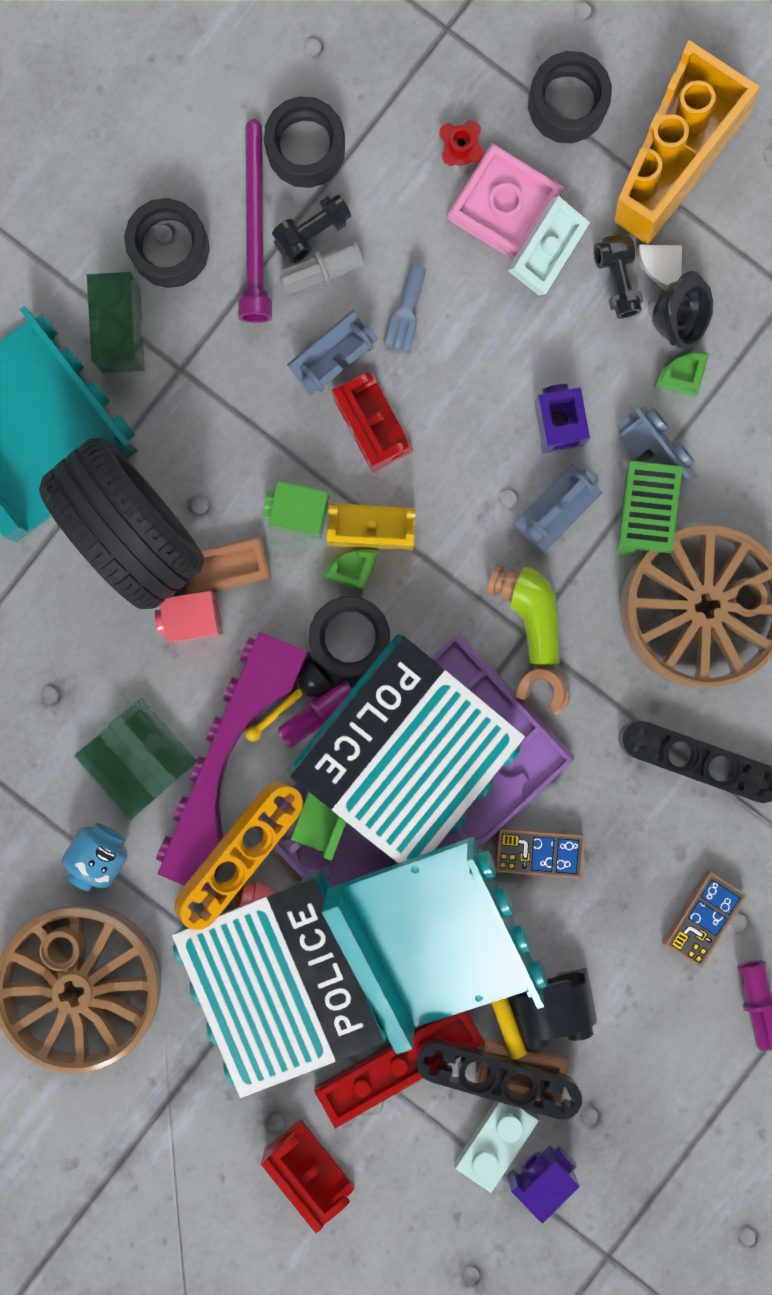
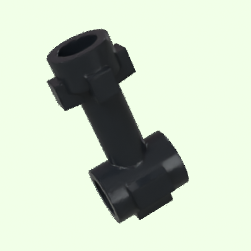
M336 195L332 199L327 196L321 200L320 206L322 211L298 227L293 219H287L275 227L272 231V236L275 239L273 242L283 258L287 257L291 263L302 260L312 250L308 243L310 239L331 225L337 231L346 226V220L351 218L352 215L340 195Z
M620 234L604 237L601 242L596 243L594 246V260L599 269L609 267L616 294L608 300L610 309L615 310L618 319L635 316L642 311L641 304L644 300L641 291L632 289L626 264L633 263L635 260L634 242L631 237L621 238Z

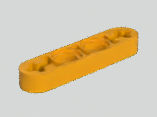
M284 781L269 783L178 893L174 904L176 915L186 927L192 930H202L209 927L218 918L300 815L303 800L297 789ZM278 795L283 797L288 803L283 810L273 802ZM264 813L275 823L270 826L259 816ZM260 826L263 830L261 842L252 848L244 847L243 836L245 832L251 827ZM223 862H233L235 864L233 877L226 882L215 881L214 874L216 868ZM206 882L218 892L215 897L203 887ZM191 902L202 903L205 907L200 914L196 911L191 912L188 908Z

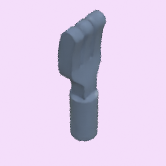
M410 265L402 299H404L403 305L400 310L393 313L385 341V346L410 352L417 324L413 309L415 303L419 300L426 274L424 267Z

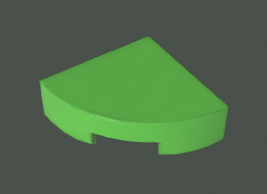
M691 352L674 359L661 371L654 386L695 397L699 393L709 353Z
M359 549L345 553L328 566L323 578L364 592L378 551Z

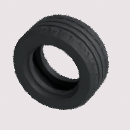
M103 437L89 438L80 446V449L76 448L67 455V459L61 460L55 465L54 469H51L42 477L39 487L40 497L55 522L97 573L133 606L139 609L157 608L165 599H168L177 592V589L187 584L189 578L192 579L201 572L204 556L193 538L136 468Z

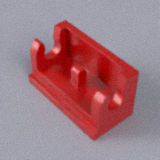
M367 372L341 386L331 389L333 400L372 473L413 452L410 442L406 438L374 375Z
M302 1119L264 1149L260 1165L315 1233L319 1232L326 1223L350 1203L348 1196L354 1191L355 1185Z

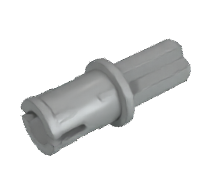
M353 241L349 245L322 255L319 252H315L314 258L281 270L279 272V280L284 292L287 295H291L323 282L326 286L330 285V279L358 268H364V262L356 241Z

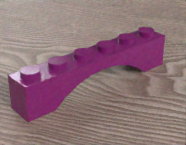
M258 632L256 639L248 638L240 656V661L245 663L239 679L231 678L223 697V701L229 703L223 718L216 716L208 731L206 740L212 742L206 758L199 756L192 769L189 780L195 782L190 797L182 796L174 812L172 820L179 822L172 838L165 836L158 850L156 860L162 862L157 873L158 875L185 886L224 838L220 797L222 779L229 757L240 736L252 721L275 701L294 691L297 684V676L305 665L310 652L262 632ZM221 864L216 868L214 878L216 877ZM207 882L203 886L207 892L211 888Z

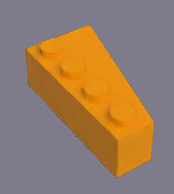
M688 40L659 110L656 112L644 144L639 150L620 193L614 222L649 245L749 117L760 86Z

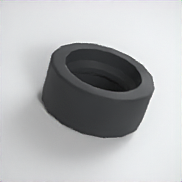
M564 51L552 55L539 66L532 80L528 111L533 125L543 136L557 143L573 144L590 137L599 129L611 103L612 84L607 70L596 58L584 52ZM561 77H575L585 82L594 94V105L590 113L579 119H564L554 114L545 103V90L552 80Z
M299 96L281 103L272 111L265 124L264 145L270 166L282 181L294 187L312 188L325 184L337 174L344 161L345 132L339 115L329 104L315 97ZM301 121L315 122L327 130L330 138L329 150L326 156L319 162L309 165L294 164L288 161L282 154L280 139L283 131L290 125Z
M170 198L151 200L137 208L128 220L124 234L126 252L139 274L151 284L165 288L184 286L196 279L205 268L210 252L208 235L197 213L185 203ZM169 220L180 222L187 227L191 234V252L184 261L175 266L159 267L154 265L147 259L143 251L142 242L145 234L152 226L159 222Z
M341 596L328 601L316 612L309 629V644L314 658L325 670L340 677H359L364 675L390 643V628L385 615L374 603L359 596ZM344 612H357L365 616L372 623L375 631V644L371 652L364 659L356 662H343L335 658L328 651L325 643V630L329 622L336 615Z

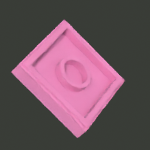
M492 143L449 211L447 220L509 258L514 259L550 200L560 196L564 186Z

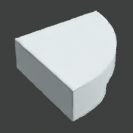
M640 244L638 246L637 258L639 265L658 284L657 286L665 289L670 283L678 281L682 272L681 245Z

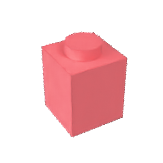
M212 591L169 597L160 604V610H155L157 632L159 636L165 635V640L168 643L223 635L217 594Z

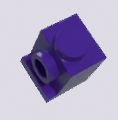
M556 384L544 388L543 394H539L534 401L542 443V453L584 446L590 439L581 387L569 389L568 384ZM552 414H563L566 418V424L563 426L555 425L551 419Z
M548 1146L542 1153H534L524 1163L520 1175L514 1169L507 1175L511 1192L542 1224L580 1187L574 1172L577 1165L560 1146L555 1150Z

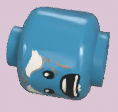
M96 823L94 827H82L62 858V864L70 872L67 877L68 881L85 891H90L92 886L98 888L109 887L128 857L127 850L123 846L125 843L124 837L100 823Z

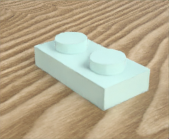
M560 196L552 198L507 271L538 296L546 294L590 222Z
M495 1101L454 1162L455 1169L492 1193L539 1122L538 1116L534 1112Z

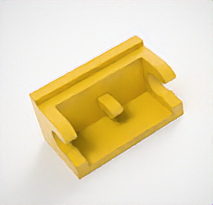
M329 504L328 546L413 551L415 508Z

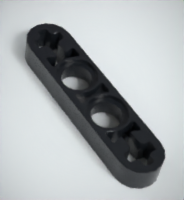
M635 720L628 722L619 733L620 748L632 758L755 802L767 803L772 801V767L767 764L646 721ZM641 728H644V736L657 742H661V734L666 735V738L659 747L658 760L653 759L658 750L640 746L637 752L634 751L635 743L629 740L631 732L639 733ZM677 742L686 743L691 751L689 761L683 766H675L669 760V749ZM723 756L730 762L731 771L727 778L717 781L710 775L709 765L714 758ZM742 763H745L746 766L742 770ZM764 771V779L770 783L767 790L760 789L756 795V786L740 781L739 778L741 777V772L760 777ZM738 782V788L736 789L734 785Z
M436 1037L426 1039L420 1044L416 1053L418 1071L425 1080L431 1083L555 1119L566 1120L572 1118L579 1112L582 1106V1095L577 1083L572 1077L560 1072ZM435 1050L442 1051L443 1060L456 1064V1055L462 1056L458 1063V1076H452V1066L439 1063L436 1070L430 1069L429 1060L425 1056H433ZM475 1061H482L490 1068L488 1078L480 1083H473L465 1076L467 1066ZM518 1073L525 1074L531 1079L529 1091L522 1095H515L507 1089L509 1079ZM540 1080H545L543 1085L545 1090L549 1092L559 1093L562 1087H566L571 1100L565 1099L561 1102V1106L556 1105L553 1096L543 1092L540 1093ZM539 1093H540L541 1100H540V1101H536V1099H537V1097H538V1095H539Z

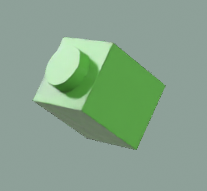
M277 481L275 492H267L263 516L269 517L268 524L272 529L321 539L330 496L326 491Z

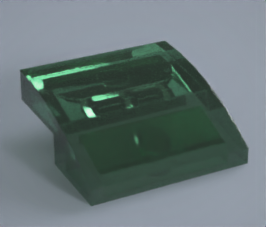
M142 697L109 723L108 728L74 755V758L129 821L135 818L181 778L197 761Z

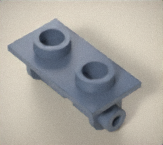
M352 310L287 365L307 394L311 396L317 390L322 392L324 390L323 386L342 372L345 366L350 365L367 350H373V343L378 338L370 327H364L356 312Z
M645 406L638 407L635 410L640 416L638 420L635 421L632 415H629L617 425L622 431L619 436L637 458L648 449H651L655 455L646 463L683 466L682 473L686 479L695 473L690 467L695 463L694 459L680 442L675 446L664 433L669 427L655 408L648 411Z
M572 463L513 525L544 554L603 492L594 484L597 480L588 470L584 469L581 472Z

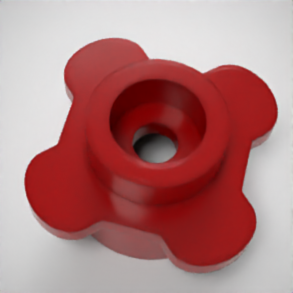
M469 120L465 125L457 126L446 123L440 128L439 137L444 141L442 160L445 164L449 166H463L470 162L477 163L482 159L484 150L479 146L478 139L481 127L476 121ZM459 140H464L465 145L459 146L457 142Z

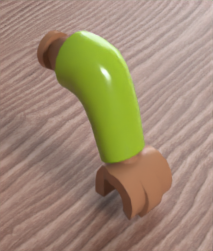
M496 565L489 579L487 595L495 596L496 592L500 593L501 599L511 602V611L517 612L523 619L530 663L534 664V670L522 678L515 697L523 700L529 698L534 682L537 679H544L550 682L554 689V698L548 706L556 717L565 710L570 700L568 678L562 671L555 668V664H560L559 616L556 595L550 582L538 570L525 565L521 572L510 569L508 573L503 572V566Z

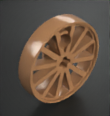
M695 525L675 530L673 552L670 554L682 575L684 585L651 565V561L660 552L642 551L632 564L625 578L621 593L620 614L623 630L630 647L649 670L676 685L688 688L709 689L739 682L754 674L771 659L772 621L765 638L736 619L758 614L772 616V605L767 604L768 592L763 584L765 581L768 582L772 596V555L759 542L738 530L724 526ZM696 536L701 539V561L698 577L679 542L681 539ZM715 538L734 544L735 549L718 576L713 580ZM749 554L759 565L761 572L751 578L739 579L727 585L745 555ZM645 575L660 584L678 600L637 598V591L642 576ZM742 586L747 587L754 597L753 604L749 609L743 608L736 601V596ZM708 602L710 610L697 613L695 604ZM636 608L679 611V614L641 633L637 621ZM684 624L680 636L665 659L661 661L652 652L647 643ZM725 628L738 634L758 648V652L746 664L743 665ZM695 635L697 641L695 676H690L676 671L674 667ZM711 636L719 646L730 669L729 674L710 678Z
M74 904L49 910L20 928L9 940L0 955V1027L10 1043L23 1056L41 1067L71 1074L88 1073L106 1068L128 1055L139 1044L153 1022L161 993V973L156 953L142 930L130 919L112 909L92 904ZM62 918L69 920L70 925L60 926L54 931L48 924L51 921ZM83 918L94 919L104 923V927L86 961L85 951L87 942L84 935ZM116 929L133 946L95 969L110 937ZM33 933L38 935L42 941L40 957L22 948L23 944ZM57 937L67 938L72 943L73 955L71 957L65 956L58 951L56 947ZM137 955L140 956L147 975L144 977L102 979ZM14 963H19L42 975L46 981L12 983L11 977ZM72 983L74 987L82 986L84 992L81 995L79 991L71 992L69 986ZM147 991L148 998L145 1012L109 994V992ZM42 995L51 998L20 1018L16 1012L12 996ZM57 1008L59 1009L57 1018L43 1044L26 1027ZM103 1009H107L129 1020L137 1028L130 1036L122 1040ZM69 1017H71L74 1025L75 1055L54 1050V1046ZM87 1018L98 1029L109 1047L108 1050L89 1054Z

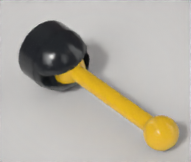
M311 659L301 668L297 676V690L257 725H250L246 728L245 737L248 741H258L261 738L262 731L303 695L318 697L334 685L330 676L316 661Z

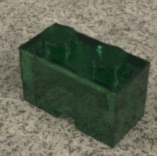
M131 272L86 274L91 361L102 373L145 371L143 337L141 335V295L138 283Z

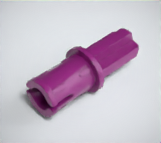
M342 679L332 689L314 701L310 698L307 701L309 703L307 707L279 726L278 733L289 747H294L319 729L352 690L345 679Z
M762 960L747 961L737 966L746 1002L742 1005L743 1010L749 1012L758 1049L763 1051L772 1050V994L766 972L765 961L762 962Z

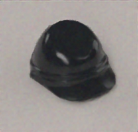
M689 271L684 273L678 281L670 283L662 291L654 306L652 323L660 335L669 341L670 345L681 349H692L702 339L713 315V297L710 286L698 272Z

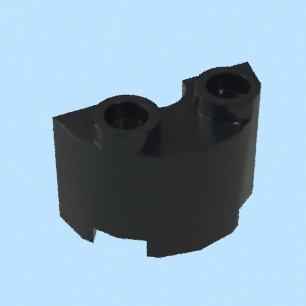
M587 968L561 972L554 977L547 978L548 986L543 988L544 1007L537 1008L533 998H529L526 991L508 997L521 1037L525 1040L526 1048H543L551 1044V1039L568 1036L569 1040L579 1041L594 1035L592 1026L596 1024L597 1016Z

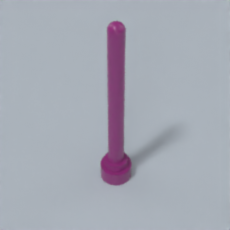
M251 119L245 126L246 290L242 292V298L238 300V319L247 323H265L272 320V300L268 298V292L264 290L262 125L258 120Z

